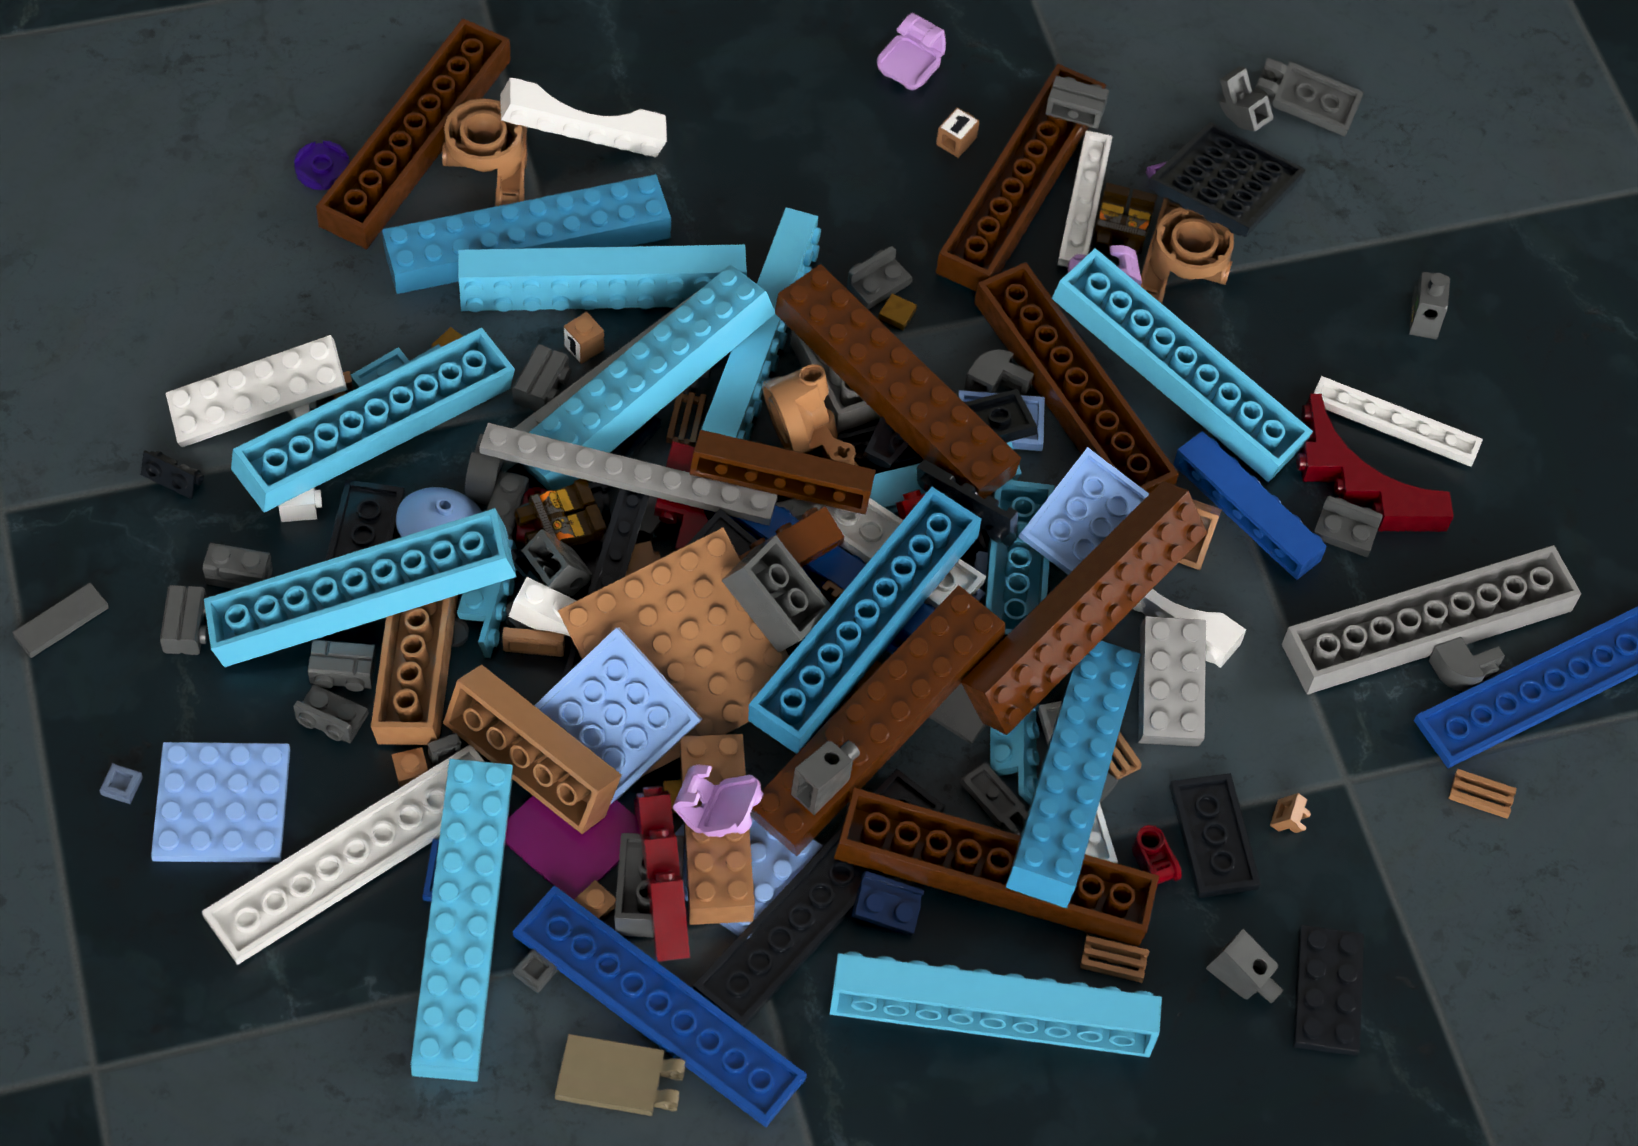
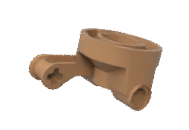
M486 98L469 100L457 106L447 117L444 126L445 141H443L442 164L448 167H467L480 172H490L497 169L495 207L525 201L524 181L525 169L527 168L526 143L528 127L501 121V101Z
M1164 198L1141 274V287L1162 304L1170 271L1183 279H1204L1226 285L1232 265L1230 258L1234 248V234L1228 228L1218 223L1207 221L1201 214L1193 210H1186L1179 204Z
M810 364L783 377L777 376L763 382L762 389L772 424L784 449L804 454L819 450L823 458L858 466L854 462L856 455L854 446L837 439L838 432L834 413L826 409L824 400L829 393L825 370L822 366Z

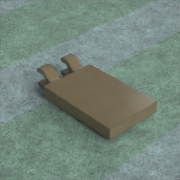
M568 1034L555 1092V1100L648 1116L653 1115L654 1107L677 1111L679 1091L673 1089L658 1090L660 1077L682 1081L685 1073V1060L677 1058L664 1060L665 1050Z

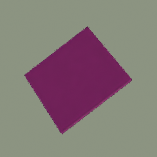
M532 796L508 818L505 844L550 884L555 885L574 900L594 880L599 882L619 863L621 833L640 834L636 816L617 800L610 804L604 819L581 834L536 797Z

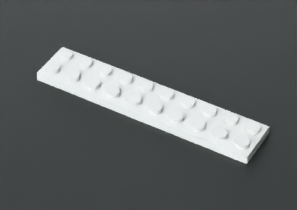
M468 745L202 911L203 917L237 965L430 844L433 839L439 838L449 759L485 762L471 745Z

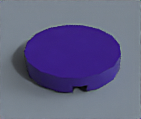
M323 141V143L318 144L311 142L302 147L296 154L294 170L298 180L306 187L314 190H328L348 166L350 160L347 151L339 144L331 141Z

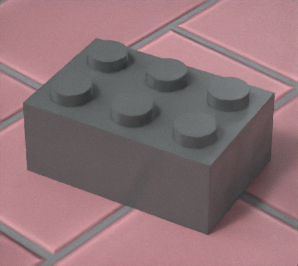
M776 535L754 547L721 580L778 653L801 641L831 607L827 599Z

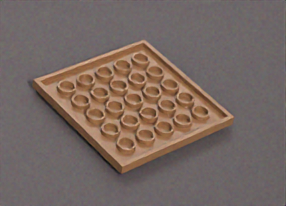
M724 527L558 610L582 660L615 628L620 627L703 719L685 736L725 735L748 723L749 704L789 657L786 649L778 653L721 581L740 562ZM680 741L644 775L680 758Z

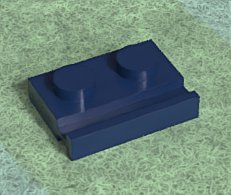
M868 871L862 873V881L858 888L851 917L908 936L913 935L924 890Z

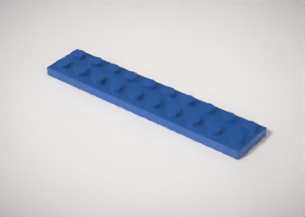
M1638 606L1417 714L1414 722L1449 769L1637 675Z
M555 885L513 930V936L553 963L562 974L661 1049L665 1050L673 1058L685 1060V1067L764 1127L768 1126L806 1080L807 1074Z

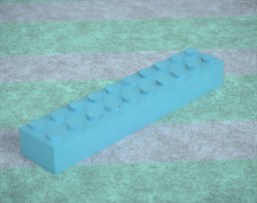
M787 207L757 282V285L767 292L774 311L778 293L812 270V267H809L811 261L816 262L820 248L817 245L821 235V229L817 228L818 216ZM776 314L731 350L701 430L750 440L754 424L751 423L753 416L758 417L762 407V400H760L763 394L762 384L764 381L771 379L768 377L770 371L775 372L779 360V355H777L778 349L784 348L787 339V333L785 332L787 325Z
M745 244L458 250L461 311L506 312L509 310L537 311L551 309L563 311L566 309L593 310L601 308L617 310L623 308L649 309L652 307L676 308L730 264L747 276Z
M1096 248L1059 281L1052 297L1058 305L1267 482L1303 448L1313 432L1308 426Z
M730 264L528 433L610 453L775 314L767 292ZM521 464L523 469L548 491L572 485L575 480L579 479Z
M483 328L477 329L234 448L231 470L265 513L511 389L515 368Z
M496 508L205 598L204 604L211 650L221 664L227 667L514 578L516 573L506 527Z
M449 759L411 1059L412 1076L478 1082L513 780L512 764Z
M847 952L845 954L838 953L830 1015L1150 1057L1160 1032L1162 997L1153 996L1152 993L1147 991L1130 993L1123 992L1116 987L1100 989L1089 987L1081 982L1063 984L1057 983L1050 978L1033 980L1026 979L1019 974L1003 976L992 974L984 969L966 971L960 970V968L954 965L936 967L929 966L922 961L906 963L896 961L887 956L869 958L863 957L862 954L857 952Z

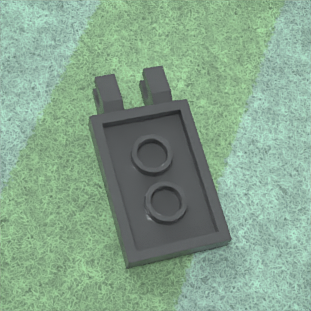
M1270 58L1267 59L1253 91L1267 95L1271 106L1344 137L1350 128L1364 93L1293 62H1289L1288 66Z

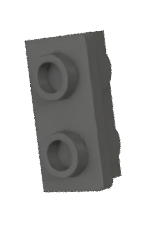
M893 246L885 250H879L872 258L863 263L855 264L848 273V290L868 310L889 298L891 294H896L912 284V276L895 259L896 249Z
M1327 496L1314 533L1319 535L1325 543L1368 558L1383 515L1370 508H1363L1348 503L1342 498Z
M314 684L302 702L296 701L294 704L295 716L301 725L309 729L317 728L335 741L343 740L350 744L369 715L368 708Z

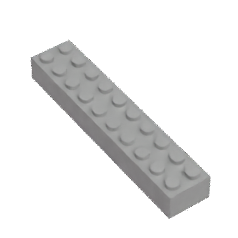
M1553 545L1288 627L1282 647L1306 694H1311L1431 656L1435 646L1462 637L1465 644H1469L1571 612L1581 592Z

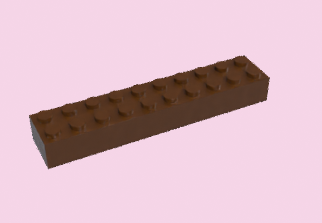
M462 18L316 205L319 227L364 249H368L442 152L443 141H445L444 126L448 115L457 106L469 100L482 99L511 61L510 39Z
M1060 64L1056 65L941 249L936 274L974 291H977L979 282L1000 274L1089 126L1045 114L1048 98L1056 76L1063 78L1071 77L1077 82L1088 85L1096 84L1103 89H1106V84Z
M1025 262L979 282L974 303L1007 350L1013 353V358L1017 364L1034 373L1032 385L1041 397H1045L1046 405L1079 452L1083 454L1088 447L1149 494L1162 481L1176 485L1179 473L1029 265Z
M821 264L778 293L775 314L880 417L883 416L886 423L923 459L952 474L957 484L968 483L975 487L978 495L984 499L1016 475L1021 457Z
M1162 481L961 681L983 724L1008 735L1207 534L1188 490Z
M958 585L762 790L763 797L756 806L752 807L750 816L797 857L851 800L854 788L861 789L961 684V681L1005 637V622ZM847 740L853 742L859 749L860 755L853 760L849 781L813 815L791 795L795 768L828 741H832L838 747L842 746Z
M857 788L853 790L834 859L1138 947L1148 930L1159 879L1158 875L1085 854L1075 890L1067 908L1005 888L1021 838L1020 835Z

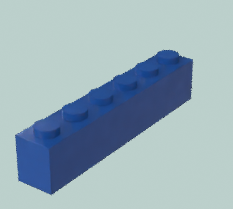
M1201 431L1177 450L1173 465L1296 580L1322 560L1327 546L1321 537L1312 533L1297 515L1287 510L1275 495H1271L1261 486L1256 477L1248 474L1234 457L1229 456L1220 448L1215 439L1208 437Z

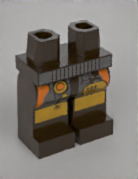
M1106 182L1093 238L1095 248L1099 252L1107 254L1110 253L1109 247L1111 245H1124L1134 249L1136 254H1141L1153 216L1157 194L1134 189L1126 216L1124 212L1130 188Z
M585 479L575 480L572 485L557 490H549L541 494L531 495L528 503L517 507L514 512V518L519 527L531 523L534 526V531L525 533L524 540L526 545L541 529L570 547L602 540L606 530L605 522L597 504H594V496Z

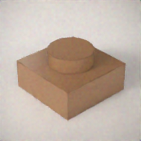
M422 747L392 754L399 787L404 786L428 771Z
M596 880L574 899L600 920H603L616 905V898Z

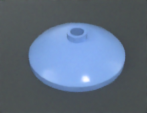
M442 487L424 488L414 491L402 500L396 514V526L400 536L404 537L475 515L482 511L473 500L458 491Z

